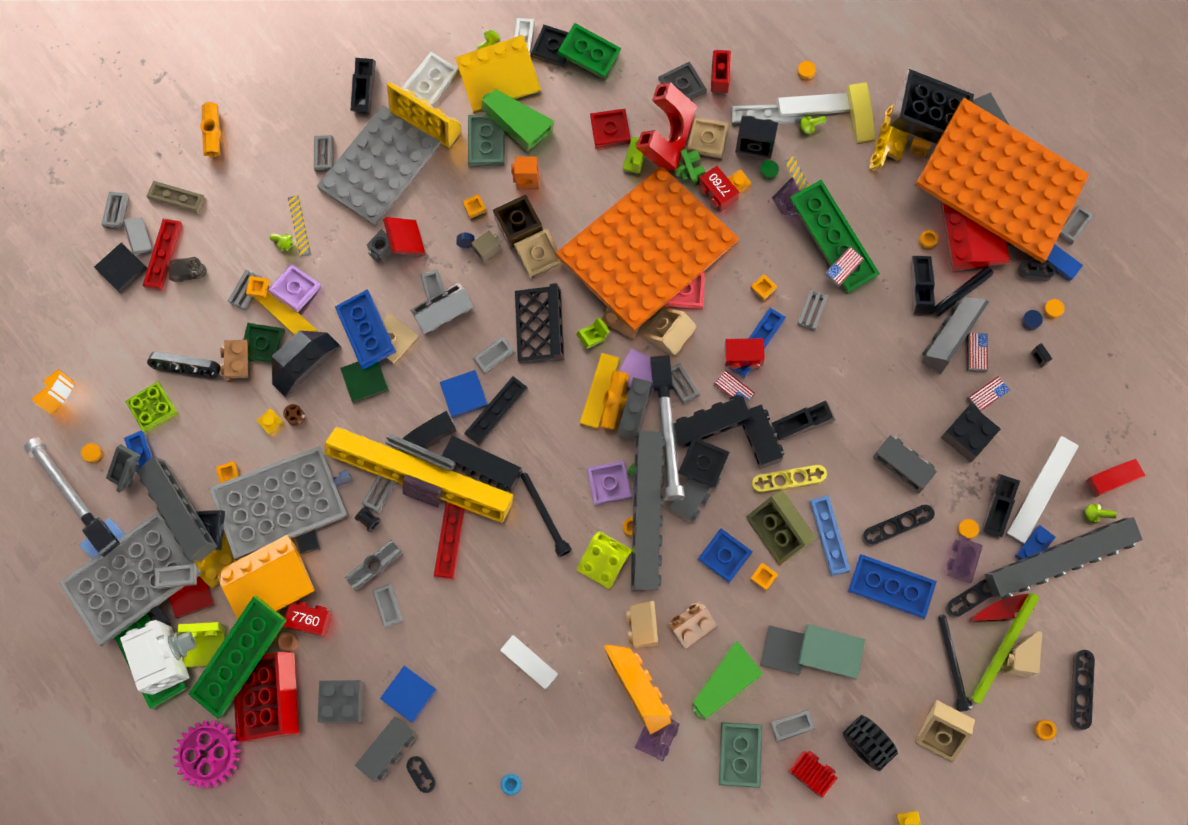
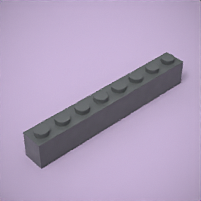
M639 430L635 433L631 590L658 591V587L661 586L659 567L662 565V556L659 555V547L662 546L663 541L662 535H660L663 516L660 515V507H663L664 498L661 495V488L664 486V476H661V468H664L665 463L664 456H662V449L665 447V437H662V432Z
M1122 518L984 575L992 596L1007 599L1013 596V592L1018 590L1019 592H1024L1031 589L1030 585L1035 583L1041 585L1047 583L1050 577L1064 576L1067 570H1078L1083 568V564L1087 562L1095 563L1101 561V557L1104 555L1113 556L1119 553V549L1133 548L1137 546V542L1143 539L1135 518Z

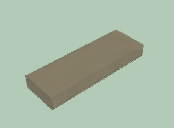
M156 181L152 182L146 196L150 200L198 214L205 199L204 195Z

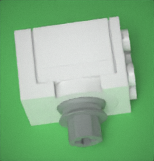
M154 620L146 623V627L126 632V635L120 638L138 691L153 695L190 679L185 663L182 660V656L187 657L188 651L197 648L194 636L190 631L182 635L174 634L171 626Z

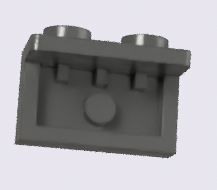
M121 444L116 447L106 479L118 485L116 491L119 493L132 486L134 482L133 476L139 468L138 461L141 456Z

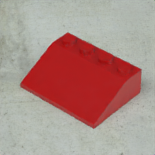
M941 201L940 205L952 272L1010 263L1007 243L1004 239Z
M274 652L264 654L234 698L236 741L248 742L299 734L294 653Z

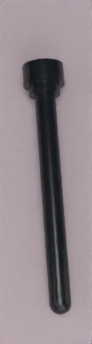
M525 472L522 473L521 478L556 543L555 552L557 556L567 555L572 551L569 543L562 540L529 475Z
M941 614L938 620L958 699H956L957 703L955 704L956 709L959 712L974 709L972 701H969V697H966L947 618L944 614Z

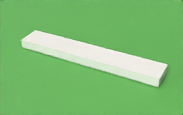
M1063 436L1059 438L1006 532L1007 536L1021 544H1025L1079 445Z

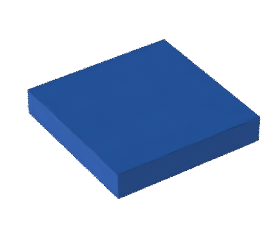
M476 370L440 382L452 418L487 406Z
M721 528L697 560L727 583H730L753 551Z
M403 666L380 699L413 723L437 689L406 666Z

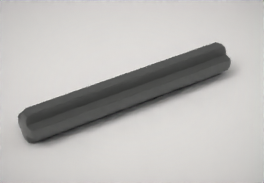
M392 434L386 438L385 443L391 447L450 472L454 469L455 462Z

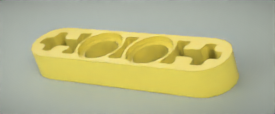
M813 465L760 474L753 478L752 489L758 494L820 484L826 479L827 471L821 465ZM816 470L823 474L820 479L817 476H811L810 481H808L806 471H809V475L814 474ZM801 473L804 476V481L796 482L793 475ZM777 476L783 477L785 484L782 486L776 485L774 478ZM768 478H771V488L769 487L770 484H765L763 489L755 485L758 483V480L765 483L769 481Z

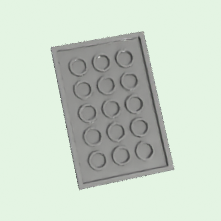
M382 105L319 182L317 187L376 227L441 145L440 141L390 112L389 108Z
M321 446L209 488L216 509L225 511L223 529L235 560L241 559L286 535L292 539L348 517Z
M159 512L118 540L120 545L105 557L98 554L59 582L100 646L105 645L149 613L152 608L160 605L183 588L156 589L155 568L189 564L196 565L194 560H188L183 555L181 545L175 541V535L166 526V520ZM196 565V575L198 577L202 572Z

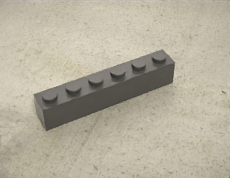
M153 456L137 470L140 482L147 488L149 497L156 503L157 511L166 520V526L175 535V541L181 545L183 555L188 560L201 562L217 548V545L166 461Z

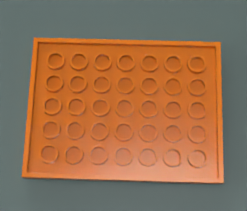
M963 98L915 186L1041 263H1044L1089 174L976 104Z
M660 167L559 249L555 256L634 332L738 243L740 238L665 168Z

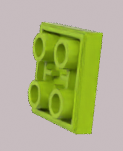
M158 381L125 401L144 433L178 413Z

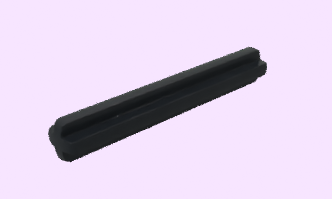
M986 266L934 307L933 313L936 316L943 314L956 304L958 300L960 301L990 278L994 273L993 270Z

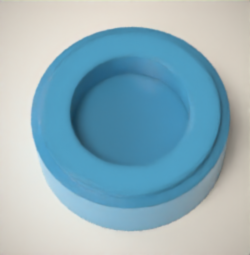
M508 774L502 778L501 789L505 794L515 795L520 791L522 783L517 775Z

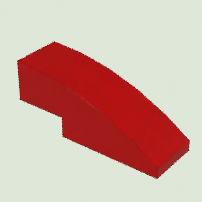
M1133 459L1091 476L1086 482L1096 498L1141 479L1146 475L1137 459Z
M1020 594L997 601L972 616L970 623L1011 621L1015 619V613L1020 611L1029 594Z

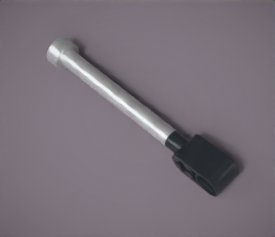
M670 356L650 357L653 391H658L662 437H665L664 457L668 487L664 489V495L667 501H678L684 499L685 495L684 487L679 486L669 390H673Z
M39 437L30 439L24 445V450L29 457L37 459L86 526L82 529L85 536L97 552L105 557L119 546L120 542L100 517L95 519L46 453L47 446Z

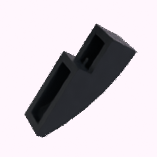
M355 58L351 111L369 112L375 79L376 61L374 59Z
M912 256L913 313L933 314L935 307V281L932 257Z
M825 400L810 408H803L774 421L772 426L775 428L778 440L780 441L813 430L836 419L829 403Z
M445 411L423 423L402 439L427 449L441 442L440 439L457 430L448 412Z
M998 474L983 526L984 532L1003 537L1015 503L1014 498L1020 480Z

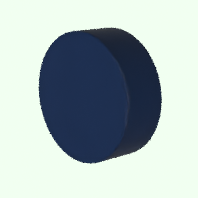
M460 233L456 237V244L462 248L472 247L471 243L475 241V237L471 233Z
M1036 310L1027 311L1022 318L1024 327L1029 330L1039 328L1043 322L1042 315Z

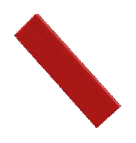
M162 219L143 281L144 288L162 291L182 223L180 221Z
M449 502L445 503L434 577L454 580L465 509Z

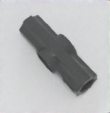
M391 540L376 553L366 557L364 562L348 574L345 579L357 591L374 576L380 575L384 568L403 553ZM373 561H378V567L370 570V564Z

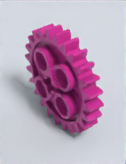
M204 720L203 726L199 722L195 723V728L189 726V733H181L184 739H177L180 747L173 749L178 752V755L173 756V759H178L179 761L174 767L181 768L177 774H185L182 780L188 781L190 779V786H194L197 782V788H202L203 785L205 788H210L211 783L213 786H218V780L226 782L225 775L232 776L230 769H237V766L233 764L234 761H240V758L235 757V754L241 752V750L235 749V746L240 743L239 741H233L236 734H229L231 728L227 727L224 729V723H219L217 726V721H212L209 724V721ZM206 734L210 736V741L207 745L203 743V738ZM223 747L225 751L224 756L219 758L218 750ZM194 750L196 758L191 761L189 755ZM205 751H208V753H207V754L209 755L208 758H205V757H206ZM206 764H209L211 770L206 775L204 773V767Z

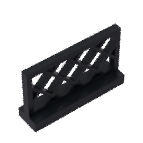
M553 283L549 287L515 291L518 362L524 363L556 359L557 361L565 360L561 289L558 284ZM548 292V298L544 303L536 299L541 293ZM521 295L531 297L525 306L520 303ZM534 301L541 305L535 313L528 309ZM545 308L549 312V316L543 321L538 317V314ZM525 311L532 315L526 323L521 320V315ZM536 318L541 322V325L534 331L529 325ZM544 326L550 331L545 339L538 334ZM526 328L533 333L527 341L522 338V333ZM535 336L542 340L536 349L529 344ZM547 344L550 346L551 354L542 355L539 351ZM529 346L533 350L532 354L529 357H522V351Z

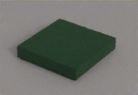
M247 323L243 340L248 341V361L272 365V355L281 348L285 329Z
M359 362L340 368L352 403L389 391L379 362L364 370Z

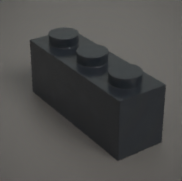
M762 404L750 408L755 420L742 425L759 469L780 463L783 459L784 450L782 445H778L776 441L777 433L775 428L769 424L770 416L767 409L764 410Z

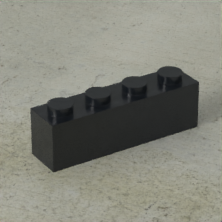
M735 395L729 398L730 401L715 403L711 406L712 408L698 410L691 417L678 418L676 423H673V431L678 445L686 448L690 446L693 437L704 441L754 421L755 419L747 398L743 395Z
M453 435L441 455L454 461L455 466L461 468L463 473L469 476L474 474L479 477L480 481L486 484L491 482L497 485V489L513 492L523 472L521 467Z

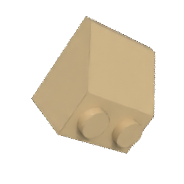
M662 307L640 336L661 351L676 355L697 326L685 312Z
M654 601L630 606V611L626 612L627 624L631 623L632 631L628 632L629 644L633 643V649L657 647L658 635Z
M1036 632L1025 637L1010 650L1001 666L1004 668V674L1031 677L1040 673L1042 632Z
M937 700L922 726L916 743L954 762L972 735L975 719Z

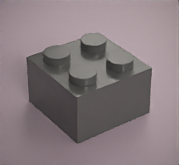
M361 680L319 681L318 723H363L364 682Z

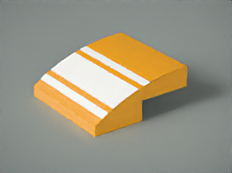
M60 369L44 379L43 382L47 387L31 398L36 405L49 414L54 413L65 402L75 385L74 380Z

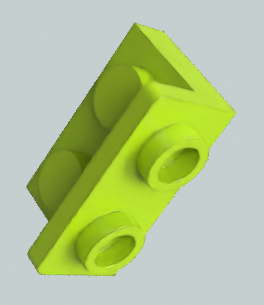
M632 137L623 164V170L640 174L645 155L636 149L639 137Z

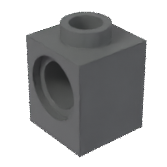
M381 229L369 241L367 248L369 250L368 254L374 260L379 259L381 262H384L392 254L387 233ZM380 245H385L383 249H377Z

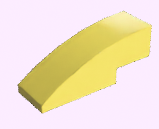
M867 82L849 85L847 96L856 142L858 144L875 141L874 120Z

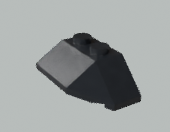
M299 330L272 355V385L286 398L340 348V344L327 332Z

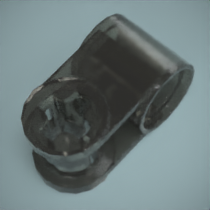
M196 257L169 260L170 281L183 282L185 280L201 279L207 273L205 265Z

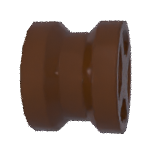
M296 404L288 405L283 412L284 418L292 426H299L305 421L304 411Z

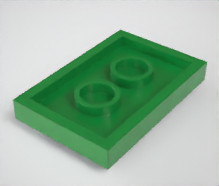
M574 23L557 54L605 79L621 48Z

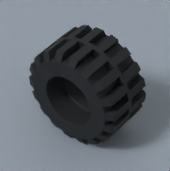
M860 715L842 732L845 741L851 749L874 770L881 771L898 754L895 744L888 735L866 716Z

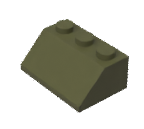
M784 491L772 495L746 516L779 565L794 557L817 540Z

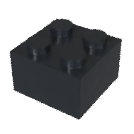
M742 116L735 152L771 159L778 122H774L771 119H757L754 116Z
M969 404L941 438L972 462L1001 428L973 405Z

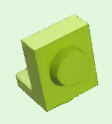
M597 318L592 325L579 330L576 335L584 347L588 349L604 342L610 331L601 318Z

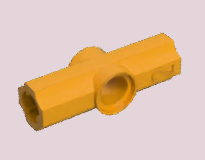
M205 102L201 105L202 122L200 124L203 139V155L215 158L220 155L219 138L221 130L219 129L217 103Z
M621 371L612 372L609 390L606 391L603 406L605 408L601 427L618 430L621 412L624 410L627 401L626 389L630 374Z

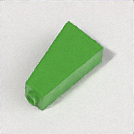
M496 89L491 93H486L482 98V110L527 152L553 130L554 121Z
M738 641L734 643L692 703L694 706L692 710L699 719L702 717L706 720L763 674Z

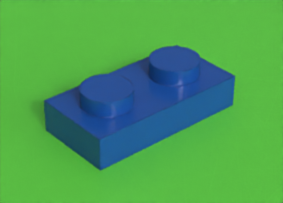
M142 430L124 438L127 448L141 455L138 461L139 468L153 457L145 433Z
M1038 525L1025 544L1016 553L1015 557L1020 560L1043 551L1049 547L1056 537L1041 525Z

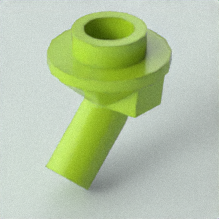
M493 30L485 31L484 38L486 41L477 46V49L500 42L499 34Z
M811 116L802 117L800 128L806 134H810L815 131L816 125L827 122L826 117L821 116L814 119Z
M287 233L284 236L271 234L269 237L271 241L278 242L277 247L281 251H288L294 243L292 241L293 236Z
M1090 504L1085 511V515L1090 523H1098L1101 521V518H1116V511L1101 510V505Z

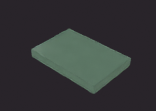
M488 114L468 115V166H504V130Z
M806 624L798 664L858 679L865 639Z
M721 722L719 785L760 788L762 725Z

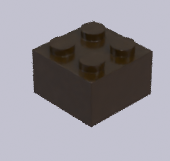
M526 194L493 209L494 219L510 249L514 248L515 243L543 231L542 224Z

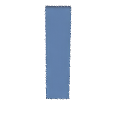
M829 495L810 500L809 503L830 576L850 572Z

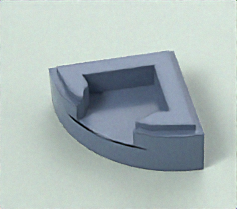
M347 470L340 472L339 477H333L336 486L353 481L351 474Z

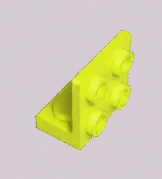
M598 531L592 537L577 567V571L610 589L622 566L630 557L632 549Z
M219 622L178 624V633L184 634L190 631L196 641L197 648L188 651L187 657H183L185 666H207L225 639V625Z

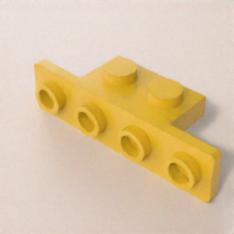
M894 105L889 106L885 112L886 116L880 128L881 132L875 144L874 154L870 160L869 169L872 171L883 167L887 155L896 161L902 160L909 133L890 126Z

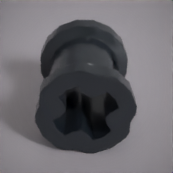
M366 506L355 516V520L364 524L368 532L373 531L381 521L379 517L376 518L369 512V508Z

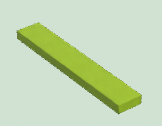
M1029 593L971 696V699L976 703L981 704L1040 599L1038 595Z

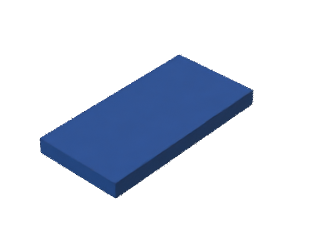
M368 289L335 306L363 370L396 353V349Z
M860 554L848 592L925 619L937 581Z

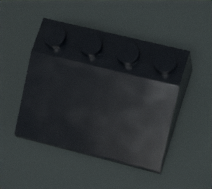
M909 69L894 105L890 126L938 144L961 100L966 98L973 103L974 94Z

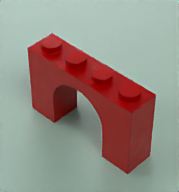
M669 82L657 85L652 99L666 113L669 119V138L666 140L656 130L641 132L636 149L659 168L673 170L678 167L682 154L681 151L684 149L697 106Z

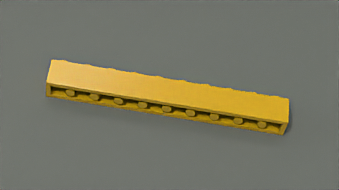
M335 427L325 442V455L495 521L503 523L512 506L513 494L507 491L497 489L489 484L476 481L471 477L463 476L454 471H446L417 457L390 448L382 443L369 440L364 436L356 435L348 430Z

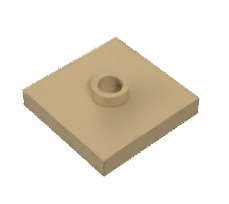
M694 117L687 152L697 150L699 155L722 159L729 123Z
M548 229L514 244L529 278L562 263L555 256L558 249Z
M389 313L382 321L396 349V353L386 357V359L395 364L418 338V334Z

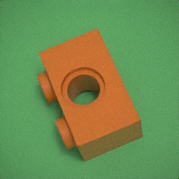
M515 157V164H511V174L513 175V183L517 185V190L539 189L537 157Z

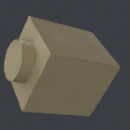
M489 230L471 243L474 252L483 263H486L502 251L500 238L496 234L493 235Z

